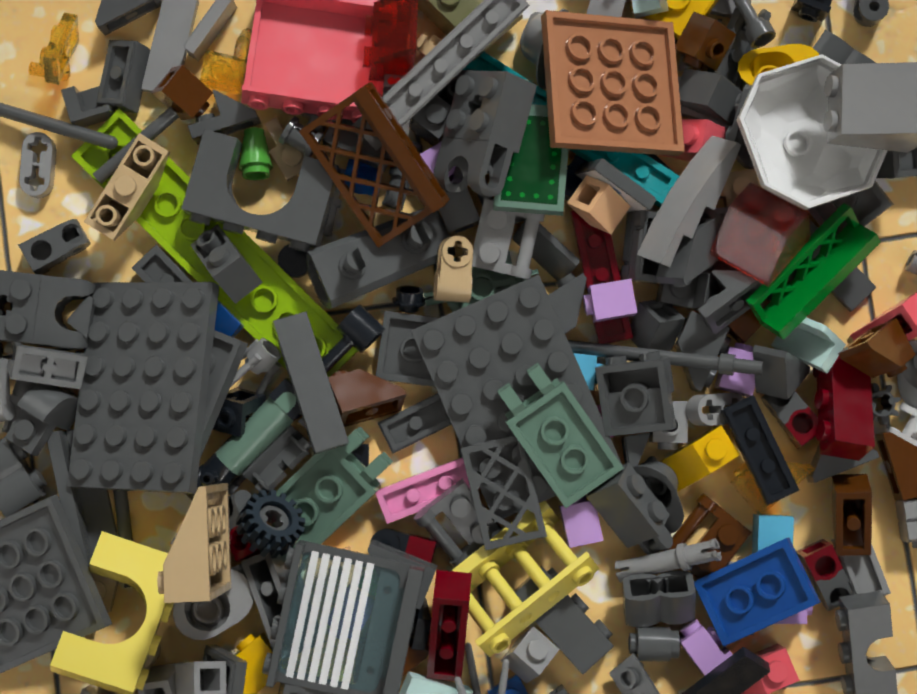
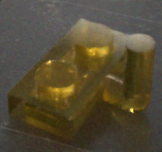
M64 12L59 24L52 27L50 42L47 47L44 46L42 48L39 63L30 62L29 75L44 77L45 82L59 85L60 81L69 80L71 76L70 60L79 43L77 15Z
M246 28L241 31L236 40L233 56L211 50L205 52L200 78L204 85L208 88L242 95V85H244L247 55L252 33L251 29Z

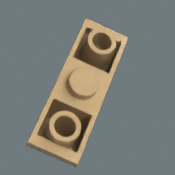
M139 133L84 220V223L115 241L140 217L157 190L170 152Z

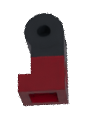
M389 528L377 531L370 540V543L374 539L430 563L433 561L437 542L433 539Z

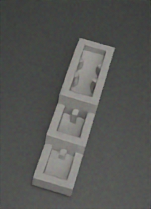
M716 136L709 138L670 189L648 229L637 253L638 256L670 268L683 236L693 238L705 207L715 210L741 144Z

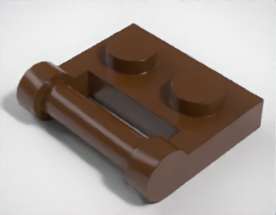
M703 493L696 501L698 505L673 535L672 547L666 549H674L677 544L686 543L708 513L716 517L697 543L716 538L720 549L715 550L721 552L722 558L720 561L692 566V569L689 571L699 579L724 568L752 533Z

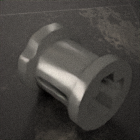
M294 116L285 127L278 142L282 145L287 143L302 152L303 158L304 156L311 157L313 151L299 132L305 126L299 123V118ZM311 131L317 142L320 144L324 134L321 132L315 133Z

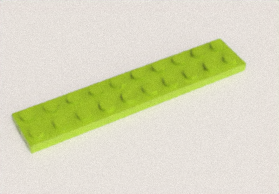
M120 108L97 130L98 132L116 137L118 145L115 149L110 150L84 142L71 155L103 188L106 187L111 177L101 184L93 176V173L142 131ZM168 157L159 186L136 221L197 282H214L218 284L195 253L191 244L203 232L210 230L217 224L222 229L223 224L210 221V225L206 226L189 220L190 215L181 208L190 177ZM223 230L263 283L236 304L219 286L218 301L245 326L244 329L252 337L258 340L265 338L277 347L281 354L278 362L286 370L287 368L272 322L277 319L307 312L321 358H323L343 338L342 334L337 330L338 324L244 231L242 235ZM352 347L327 372V376L330 377L335 372H338L358 350Z

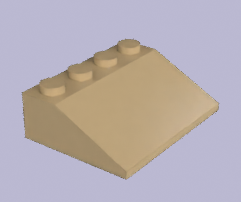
M228 483L198 487L165 559L163 571L158 572L159 594H164V603L211 601L232 588Z

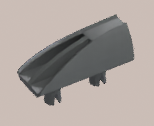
M423 209L418 210V211H415V212H412V213H410V214L416 215L417 213H419V212L422 211ZM438 210L379 248L368 232L363 230L307 251L306 263L309 280L312 282L319 301L326 308L332 309L437 263L439 244L443 239L449 237V234ZM399 218L398 226L408 219ZM394 219L375 226L381 236L392 230ZM448 247V254L456 255L455 248Z

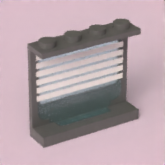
M299 540L295 544V548L289 547L285 560V569H290L288 582L281 583L277 604H282L283 606L280 618H274L271 627L270 639H274L275 644L273 654L267 653L262 673L268 675L266 686L274 687L276 682L332 694H399L425 566Z

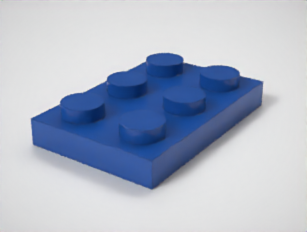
M789 537L694 581L695 588L723 647L821 603Z

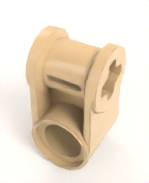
M449 236L439 244L437 269L433 286L435 301L470 302L472 294L473 246L465 237ZM455 242H457L458 248L463 249V255L457 256L456 261H454L453 255L447 252L448 247H454Z

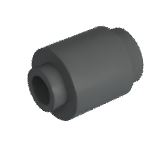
M664 626L636 627L635 633H629V654L635 653L639 661L670 662L671 658H679V631L671 630L670 627Z

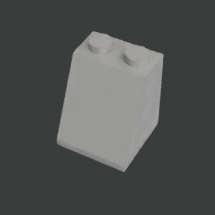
M917 62L842 64L829 74L824 86L825 96L828 97V111L823 122L824 130L827 132V144L906 153L917 148Z

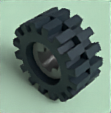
M261 490L258 494L254 493L248 499L236 520V525H239L236 529L237 534H244L241 542L244 545L248 542L252 544L249 550L253 553L256 549H259V556L266 557L268 552H270L271 558H277L279 554L281 557L286 555L289 547L293 548L304 532L305 518L300 517L303 511L301 507L294 509L297 502L293 499L290 502L286 501V494L281 493L278 497L276 496V490H270L268 494L265 490ZM271 519L272 523L275 522V527L268 525L267 520Z

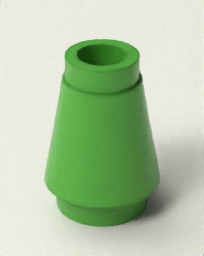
M258 127L247 128L244 130L239 170L242 171V177L246 180L257 181L270 177V170L273 169L264 129Z

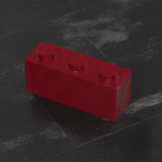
M838 356L828 374L813 367V375L817 378V392L814 405L818 409L819 421L816 428V439L820 443L821 455L860 461L875 447L871 377L841 360L840 356Z
M436 570L426 678L454 681L455 677H460L462 680L472 573Z

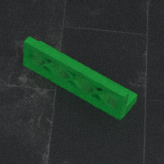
M843 203L746 302L760 325L784 340L881 241L875 232L859 224L851 206ZM845 220L848 225L836 235L838 226ZM821 245L819 254L814 259H811L813 251ZM797 269L795 278L790 283H787L789 275ZM770 294H773L771 302L763 309L760 304Z

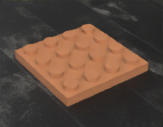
M546 10L541 15L551 148L679 156L685 152L673 22Z

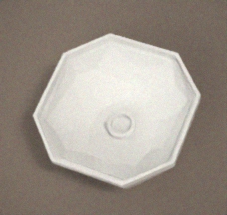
M823 54L758 74L736 119L761 187L804 210L871 188L888 151L827 144V132L824 130L823 122L828 111V97L825 96L824 86L829 74L840 67L841 64Z

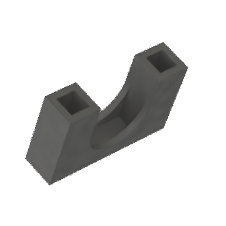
M204 129L181 208L190 215L189 220L206 226L210 225V221L223 224V230L242 235L244 230L257 233L256 239L276 244L277 239L290 242V248L302 252L309 251L310 247H320L337 187L319 160L304 156L295 191L283 208L266 215L251 214L238 206L232 190L233 178L243 144L236 137ZM334 164V167L336 168L338 173L341 174V169L339 168V166L337 164Z

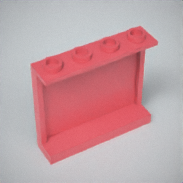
M256 0L244 85H242L241 103L248 104L249 107L257 110H265L269 107L282 109L285 113L291 115L309 113L320 117L370 82L373 83L382 97L395 0ZM354 102L344 109L342 119H349L353 123L362 116ZM337 114L328 120H335L337 118Z

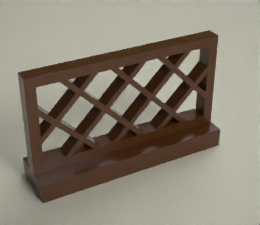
M372 82L364 85L345 100L299 130L378 248L426 216L436 212L450 200ZM353 102L362 114L360 128L341 124L344 109ZM337 114L336 122L327 121ZM367 122L372 128V130L366 129ZM320 125L335 128L332 147L319 144L311 131ZM340 129L359 133L356 152L337 148ZM364 134L378 137L382 143L380 157L361 153ZM324 151L331 152L330 159ZM386 152H388L392 160L385 158ZM336 154L355 158L352 176L338 173L334 167ZM360 159L379 163L376 181L357 177ZM384 164L398 167L402 173L400 186L381 183ZM345 181L350 182V188L347 186ZM406 181L412 189L405 188ZM356 183L375 187L372 205L357 201L354 196ZM380 188L399 192L396 211L377 207ZM404 194L417 196L425 209L416 215L401 212ZM364 210L370 211L369 217ZM376 212L394 216L392 230L383 236L380 235L374 226ZM399 218L408 219L398 226Z

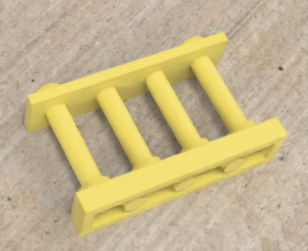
M546 501L539 503L547 537L544 539L566 565V568L550 580L526 550L527 546L536 539L485 551L483 545L451 570L454 572L472 573L468 613L484 633L475 642L489 657L494 653H500L505 650L514 637L575 588L587 584L593 578L594 573L599 570V567L587 551L577 558L553 527L560 519ZM527 509L516 527L526 533L538 530L535 514ZM505 527L491 538L490 541L502 539L509 528ZM513 531V533L511 534V536L518 535V534L515 533L514 531ZM514 558L539 588L524 602L520 600L499 572L502 566ZM485 580L490 582L511 610L508 615L496 624L493 623L472 595L473 590Z

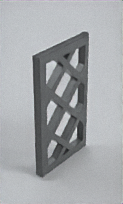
M515 435L462 447L461 452L485 551L547 537L527 452ZM517 442L521 457L517 466L499 456L506 444ZM497 447L495 452L491 451L490 448ZM483 451L491 456L481 474L473 470L469 453ZM495 460L514 470L503 488L486 478ZM518 473L524 476L527 481L529 496L526 501L508 491ZM482 482L500 492L490 510L481 504L478 488ZM504 496L522 506L512 524L494 513ZM528 509L535 514L538 530L526 533L516 526ZM491 518L509 528L502 539L490 541L487 524ZM513 531L518 534L515 536H511Z

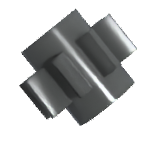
M871 383L873 420L877 417L880 425H886V416H899L898 411L895 410L896 402L901 401V397H893L890 393L892 385H886L879 391L878 384ZM873 398H882L880 404L884 406L883 410L875 411L876 404L873 402Z

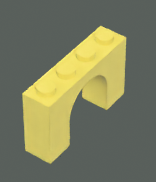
M103 531L101 532L89 563V570L91 573L122 582L135 589L145 604V620L141 628L132 637L115 644H103L63 631L50 663L51 672L119 694H135L136 689L143 691L150 670L144 668L148 655L156 656L162 636L157 635L161 622L168 623L174 603H164V594H159L157 586L158 572L163 571V564L168 553Z

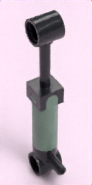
M361 304L352 310L338 325L337 330L342 334L343 338L322 358L326 373L352 347L363 353L385 331V328ZM285 378L268 395L269 398L256 412L245 421V433L239 437L231 435L199 467L197 489L201 486L228 483L229 488L275 439L296 419L302 416L290 378ZM184 493L191 501L193 500L195 494Z

